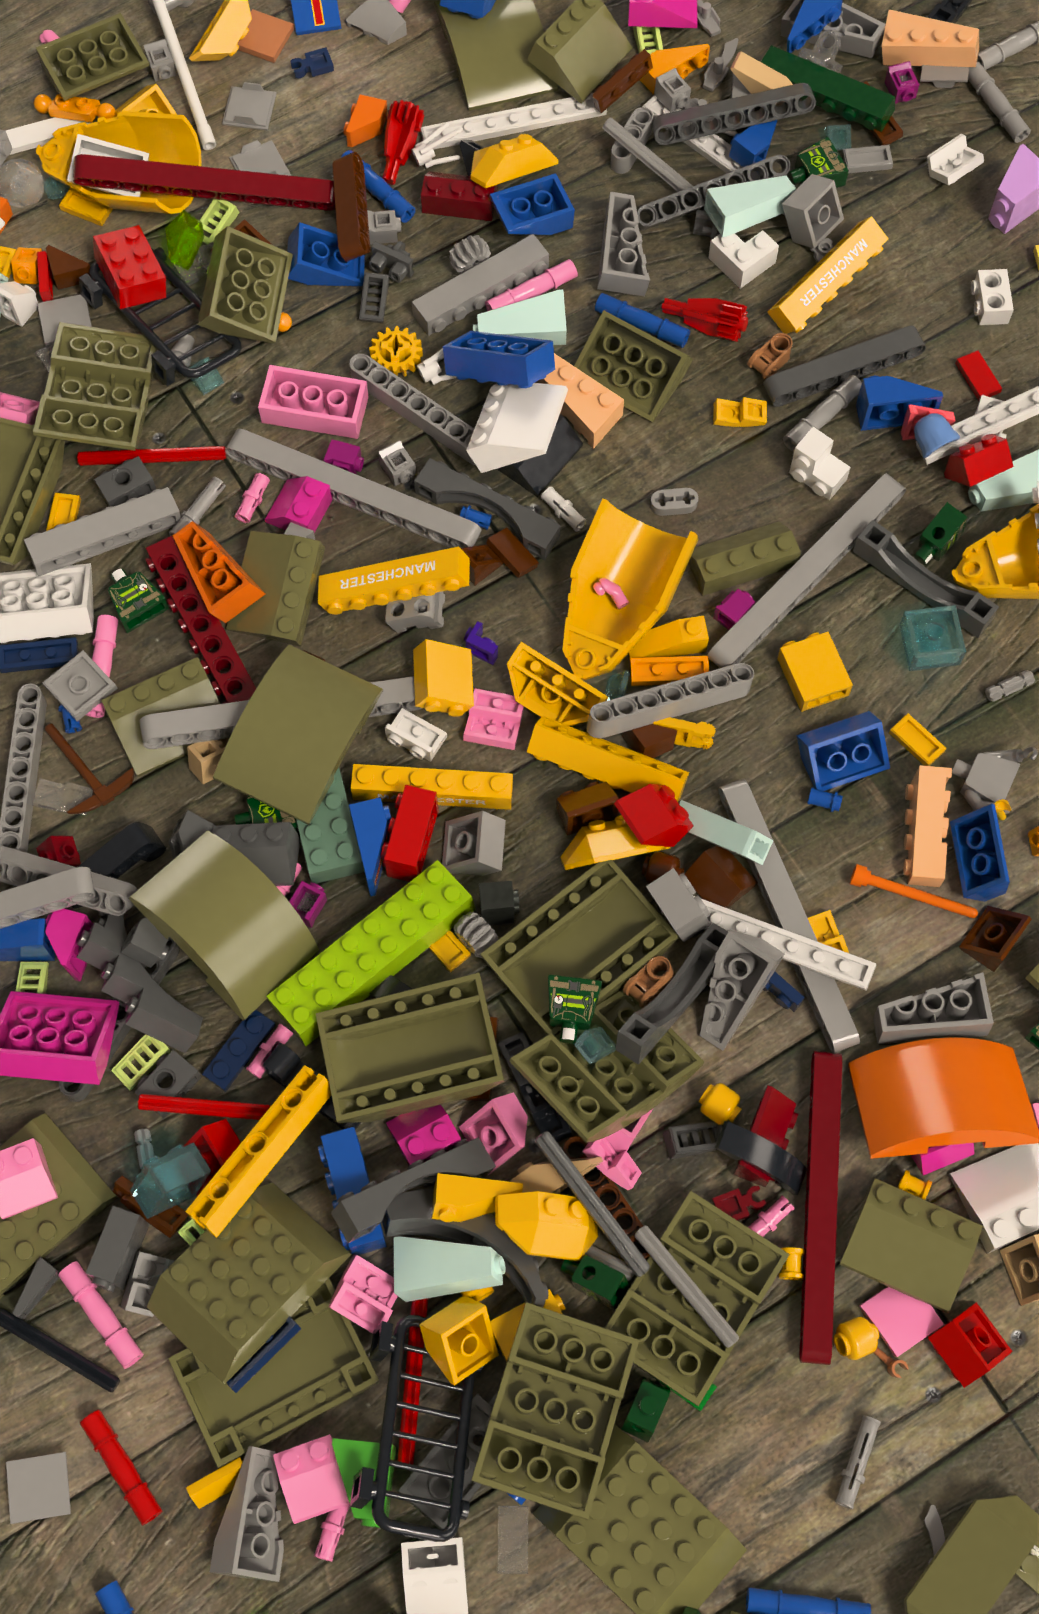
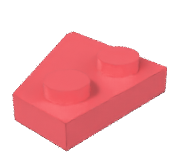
M908 405L901 429L902 440L915 439V424L921 418L931 413L942 415L950 425H954L956 421L954 412Z

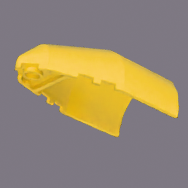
M123 111L117 113L116 117L109 119L100 117L94 123L86 124L81 122L59 128L52 133L54 137L42 147L38 145L36 148V154L40 157L42 168L50 177L111 209L165 214L181 213L192 203L194 197L142 192L140 197L122 196L67 182L77 134L149 153V161L202 166L201 149L197 134L184 115Z
M602 498L572 566L570 575L572 581L571 590L568 593L569 608L568 617H566L562 650L568 659L574 673L573 675L581 680H588L612 672L665 614L698 542V535L695 532L690 531L688 537L685 538L661 531L618 510L608 500ZM607 578L620 586L629 604L618 609L607 592L600 596L594 590L593 585L599 582V579Z
M1039 504L1030 508V512L1020 519L1014 518L1009 521V525L997 533L993 531L967 547L962 554L963 558L955 570H952L955 583L964 589L979 592L986 598L1039 599V554L1037 544L1039 529H1036L1035 514L1039 513Z

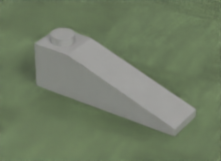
M729 930L715 955V967L713 977L710 980L709 998L705 1006L700 1036L723 1051L772 977L785 953L761 938Z
M253 1446L248 1447L214 1541L210 1573L279 1582L284 1544L283 1539H279L278 1521H281V1510H277L275 1493L279 1487L277 1469L273 1457L276 1454L275 1451Z

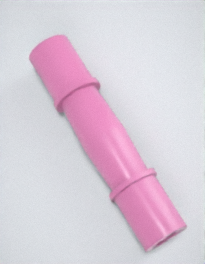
M568 259L550 269H546L543 274L533 277L511 290L508 288L505 292L485 302L487 311L540 296L550 289L555 290L558 286L578 276L576 267Z
M100 615L97 619L95 639L93 640L94 651L92 660L110 677L113 649L116 648L118 619L111 615ZM103 703L98 704L86 715L93 718L104 717L105 707Z
M78 1261L67 1265L59 1272L58 1276L74 1297L73 1300L79 1302L91 1323L106 1340L104 1344L110 1348L124 1369L129 1368L139 1361L144 1354L128 1333L127 1327H122L110 1306L96 1290L97 1285L91 1283V1279Z

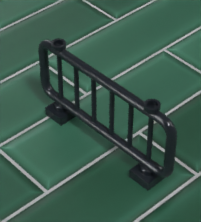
M158 247L155 250L152 249L163 273L177 289L167 293L166 298L152 301L135 311L131 307L119 310L158 350L151 354L152 371L166 386H169L175 382V370L187 378L202 377L236 358L240 354L242 346L238 337L219 334L177 357L167 345L202 326L195 324L164 342L154 333L153 330L194 307L200 311L202 304L200 297L165 262L167 256L164 250ZM95 261L89 268V275L86 273L79 277L81 295L94 309L103 305V293L118 307L107 282L99 274L100 268ZM180 292L191 302L186 307L150 326L138 316L140 313ZM224 337L232 345L230 350L197 368H188L182 362L184 359Z
M408 1315L398 1321L394 1335H392L393 1323L384 1321L373 1331L370 1360L381 1362L388 1353H391L376 1477L374 1481L375 1469L362 1467L354 1475L350 1507L362 1509L372 1500V1516L375 1523L381 1529L390 1533L428 1541L446 1542L457 1533L460 1519L466 1520L469 1514L470 1502L462 1500L474 1378L475 1373H481L483 1366L463 1379L462 1386H454L451 1383L401 1372L404 1350L430 1356L425 1348L404 1344L406 1330L409 1327L420 1328L419 1324L428 1319L419 1315ZM400 1378L461 1392L459 1414L397 1401ZM396 1407L457 1420L456 1444L394 1430ZM393 1436L455 1450L453 1473L390 1460ZM389 1466L451 1479L450 1503L386 1490ZM385 1496L449 1510L447 1526L444 1529H435L390 1519L384 1512Z

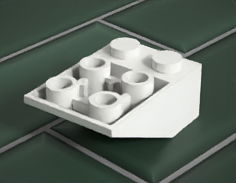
M452 1538L446 1542L427 1540L401 1543L406 1614H468L463 1538Z

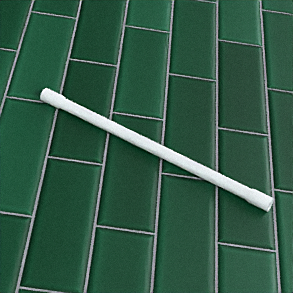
M152 0L196 123L202 147L204 150H211L216 147V142L211 127L206 120L165 1Z

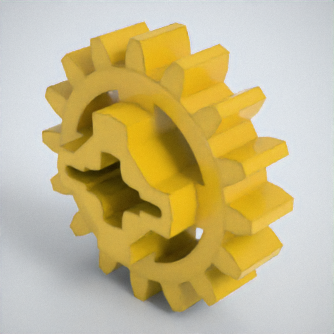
M396 326L395 330L391 331L387 327L385 334L378 332V339L372 338V347H369L371 358L398 376V373H402L405 377L407 376L406 371L408 369L414 372L415 365L421 363L420 357H423L421 340H417L415 332L409 335L408 328L399 331V327Z

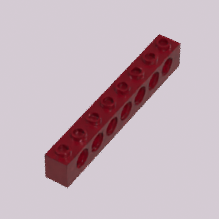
M173 535L146 547L148 558L145 559L151 573L156 571L159 576L155 580L162 593L167 591L170 597L166 599L171 611L173 613L178 612L181 617L177 620L184 634L189 632L192 639L188 640L194 654L200 653L203 659L200 662L206 674H211L214 679L210 683L216 695L222 694L225 700L222 704L250 700L256 687L220 620L208 612ZM174 566L172 570H165L167 567ZM178 587H185V589L181 591H176ZM189 607H197L193 611H186ZM201 627H208L207 630L203 632L197 631ZM213 647L219 648L216 652H208ZM223 668H230V671L227 673H219ZM234 689L242 690L239 694H230Z

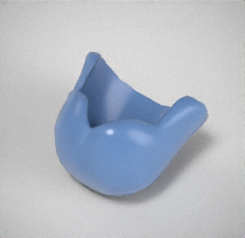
M937 413L924 416L914 426L915 439L921 449L923 458H927L932 452L945 444L960 439V435L952 428L946 418Z

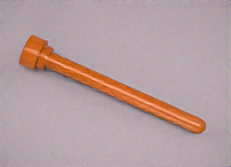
M856 864L850 879L851 885L861 887V885L867 886L868 884L969 918H976L978 915L976 908L872 875L871 871L867 870L865 866Z

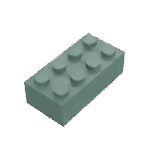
M338 768L334 775V781L311 823L308 825L296 819L311 882L316 884L364 872L340 768Z

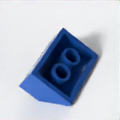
M870 711L796 735L802 762L813 787L817 790L826 791L890 769L882 721Z
M995 804L987 805L950 821L963 897L985 902L1006 894L1010 881Z

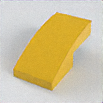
M743 397L741 402L718 398L714 402L713 425L752 427L762 426L767 423V401Z
M830 910L808 918L818 942L849 953L843 935H839Z

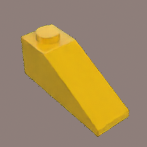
M704 616L678 619L650 629L628 653L629 659L676 657L706 652L709 637Z
M437 1173L433 1189L432 1219L444 1222H463L495 1212V1196L522 1193L523 1183Z

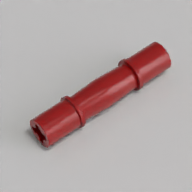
M96 1410L86 1416L80 1422V1425L94 1446V1451L99 1452L111 1476L125 1494L124 1500L128 1502L141 1525L149 1523L163 1511L149 1490L148 1483H143L132 1460L118 1442L117 1438L119 1436L114 1433L101 1410Z

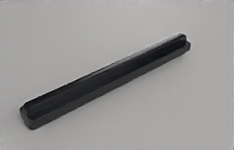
M0 1308V1326L108 1392L115 1391L120 1382L118 1377L7 1310Z

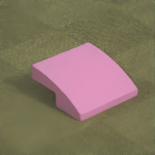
M475 688L473 693L474 706L469 709L463 741L515 750L524 706L516 702L514 695Z
M354 1254L338 1283L329 1308L373 1334L382 1321L387 1322L393 1312L391 1308L398 1297L394 1293V1277Z
M888 1286L859 1305L868 1321L875 1324L879 1334L894 1357L900 1356L944 1325L931 1305Z

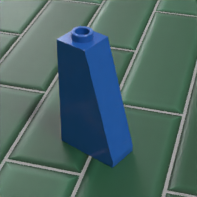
M30 919L0 929V961H55V951L45 933L46 919Z

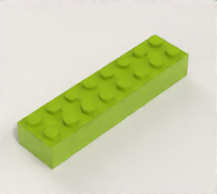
M437 860L266 997L277 1014L300 1041L307 1046L320 1036L316 1013L362 1002L386 978L397 974L428 949L430 945L454 928V925L463 915L475 911L473 898Z

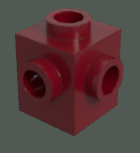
M49 836L36 848L39 857L73 867L81 865L80 855L73 836Z

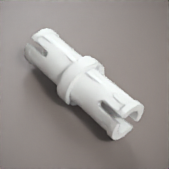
M548 487L542 493L541 499L554 509L555 515L558 518H563L574 531L577 532L584 527L587 520L572 507L573 504L569 500H565L553 487Z

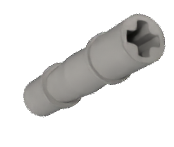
M1039 21L1027 25L1024 30L1009 36L999 43L995 42L990 47L979 52L977 62H980L984 69L987 70L998 63L1004 62L1005 58L1019 53L1028 46L1038 44Z
M977 62L976 67H969V82L975 88L976 93L982 96L988 107L1000 120V125L1005 128L1015 143L1026 139L1031 129L1021 118L1018 110L1013 109L1005 95L995 85V80L990 77L980 62Z
M850 375L836 389H833L830 392V396L816 406L806 418L800 419L799 423L783 437L786 447L794 452L795 447L812 427L817 430L821 429L841 409H845L859 394L862 385L860 379Z

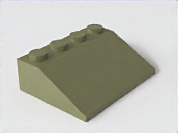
M575 0L538 38L527 60L582 104L628 55L633 47L602 1Z
M121 13L36 47L46 76L64 101L150 66L149 61Z
M229 226L225 227L215 236L197 325L219 334L275 343L293 254Z
M603 310L574 367L623 398L625 408L654 422L681 383L693 359L676 348Z
M250 531L241 568L266 594L228 621L226 630L301 646L325 551L321 541L295 535Z
M198 657L101 700L137 777L188 755L187 747L192 745L185 744L158 749L145 748L139 724L142 717L149 714L220 704Z
M874 1178L867 1189L839 1265L949 1313L974 1254L983 1226Z

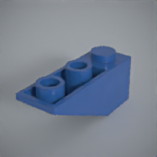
M804 0L787 39V52L792 53L794 50L801 49L808 39L812 36H817L828 23L836 21L841 15L842 0Z
M777 120L748 126L741 134L737 133L731 140L729 157L742 167L765 160Z

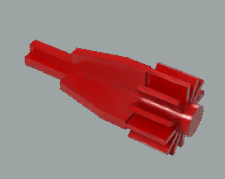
M400 100V103L394 101L393 104L391 103L386 120L384 145L386 166L382 178L391 185H394L396 182L399 167L404 166L408 160L424 119V110H419V105L415 106L410 101L404 102Z
M665 298L661 307L663 308L662 312L684 317L683 323L706 335L738 342V339L741 338V331L745 332L748 325V317H746L748 314L746 311L747 306L718 298H688L687 303Z

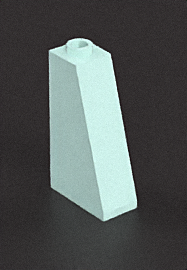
M780 176L709 188L706 192L704 210L721 236L727 237L783 214L782 203L796 190V187L787 176Z
M556 290L477 314L478 324L473 325V331L551 340L553 345H566L567 330L563 290Z
M1039 449L1012 461L1014 467L971 486L968 490L971 502L977 505L981 512L1034 503L1032 488H1036L1037 481H1039Z
M683 800L680 801L679 805L688 812V818L694 825L688 833L763 865L773 843L772 839Z
M401 1236L394 1237V1293L405 1302L503 1285L502 1274H505L506 1270L505 1261L491 1247Z

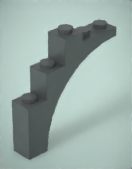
M99 911L98 915L101 917L96 923L94 922L89 931L84 930L77 941V945L80 948L76 958L103 970L101 978L104 979L101 991L127 1003L125 1009L128 1012L126 1025L186 1053L199 1036L203 1017L187 1009L168 995L150 977L140 962L121 953L127 939L124 916H115Z
M434 1187L404 1192L393 1198L382 1220L386 1237L399 1235L432 1236L460 1244L491 1247L503 1257L506 1267L505 1275L520 1292L525 1303L544 1307L545 1301L548 1299V1288L546 1283L540 1279L537 1259L534 1255H527L509 1238L504 1230L501 1231L495 1225V1213L492 1212L463 1222H444L432 1219Z

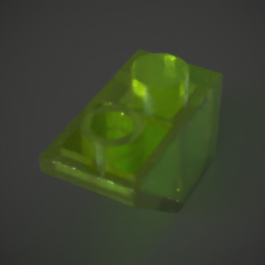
M183 210L165 228L169 259L176 266L180 265L188 271L204 239L202 222Z

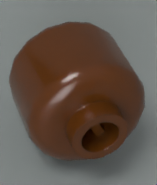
M656 851L646 857L642 868V875L645 876L646 882L650 884L673 868L678 875L684 873V868L680 867V860L677 856Z

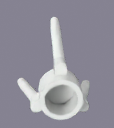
M446 122L422 142L416 144L415 148L411 149L418 166L425 165L427 169L433 165L459 160V155L432 160L435 157L433 149L462 132L463 128L459 127L430 144V141L450 126V123Z
M443 348L430 358L416 365L425 383L431 380L432 384L435 385L440 381L456 378V376L449 375L438 376V373L442 372L438 362L444 358Z

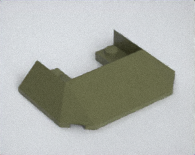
M1017 1495L992 1499H975L904 1598L905 1612L908 1614H988L1014 1575L1039 1596V1515Z

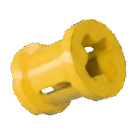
M905 1170L897 1188L925 1200L932 1181L927 1180L925 1182L910 1175V1171Z
M791 1247L781 1248L790 1255L781 1268L779 1279L804 1280L802 1256L805 1255V1250Z

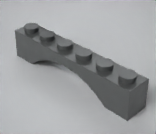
M429 458L414 480L415 493L435 504L465 503L492 512L512 528L519 541L531 554L543 560H546L560 538L561 525L553 518H545L536 513L533 508L516 503L510 496L501 495L493 491L487 484H480L472 480L467 474L463 472L458 473L450 469L442 461L437 462Z
M874 520L857 537L853 549L854 553L977 638L980 637L994 619L999 608L998 605L979 592L958 587L929 571L907 552L893 533Z
M187 810L177 821L169 839L173 859L207 830L213 833V828L216 825ZM143 918L130 930L121 953L151 968L158 960L163 961L169 950V946L166 945L168 939L147 918Z
M715 923L709 926L697 940L681 968L662 992L647 1006L634 1012L620 1028L616 1043V1050L638 1065L710 982L713 977L716 952L728 931Z
M479 1137L469 1142L467 1139H463L452 1147L453 1149L448 1152L445 1149L439 1150L426 1162L420 1159L412 1163L405 1172L401 1173L400 1170H396L384 1178L385 1181L379 1184L376 1180L372 1181L355 1195L351 1191L341 1196L337 1200L339 1204L331 1214L347 1242L350 1243L371 1233L382 1222L387 1207L394 1197L420 1185L435 1184L437 1173L485 1178L496 1165Z

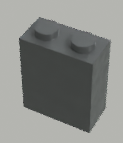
M112 1206L86 1271V1274L93 1278L91 1283L98 1285L97 1287L113 1293L115 1288L124 1290L136 1252L140 1250L150 1225L140 1215Z

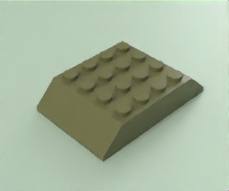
M0 418V562L15 565L29 555L24 539L29 538L39 530L62 471L65 440L33 436L34 425Z
M607 860L598 862L483 951L480 956L547 1035L552 1033L556 1036L560 1033L561 1027L550 1025L549 975L602 981L598 1005L623 989L626 982L636 975L650 959L662 956L679 936L614 861Z
M480 973L316 1013L337 1123L373 1122L481 1095L504 1082Z
M272 1182L256 1188L217 1238L206 1230L160 1275L147 1308L225 1385L266 1341L286 1322V1319L289 1316L291 1317L351 1254Z
M614 1424L589 1519L586 1520L542 1504L533 1515L635 1614H682L685 1607L699 1609L747 1549L719 1519L645 1449Z

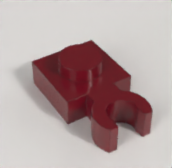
M759 1186L749 1188L743 1196L739 1188L711 1200L715 1207L737 1221L749 1217L750 1214L747 1208L760 1209L766 1204L765 1200L755 1202L752 1199V1194L760 1190Z

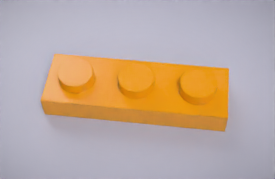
M708 656L630 658L631 686L664 685L709 672Z

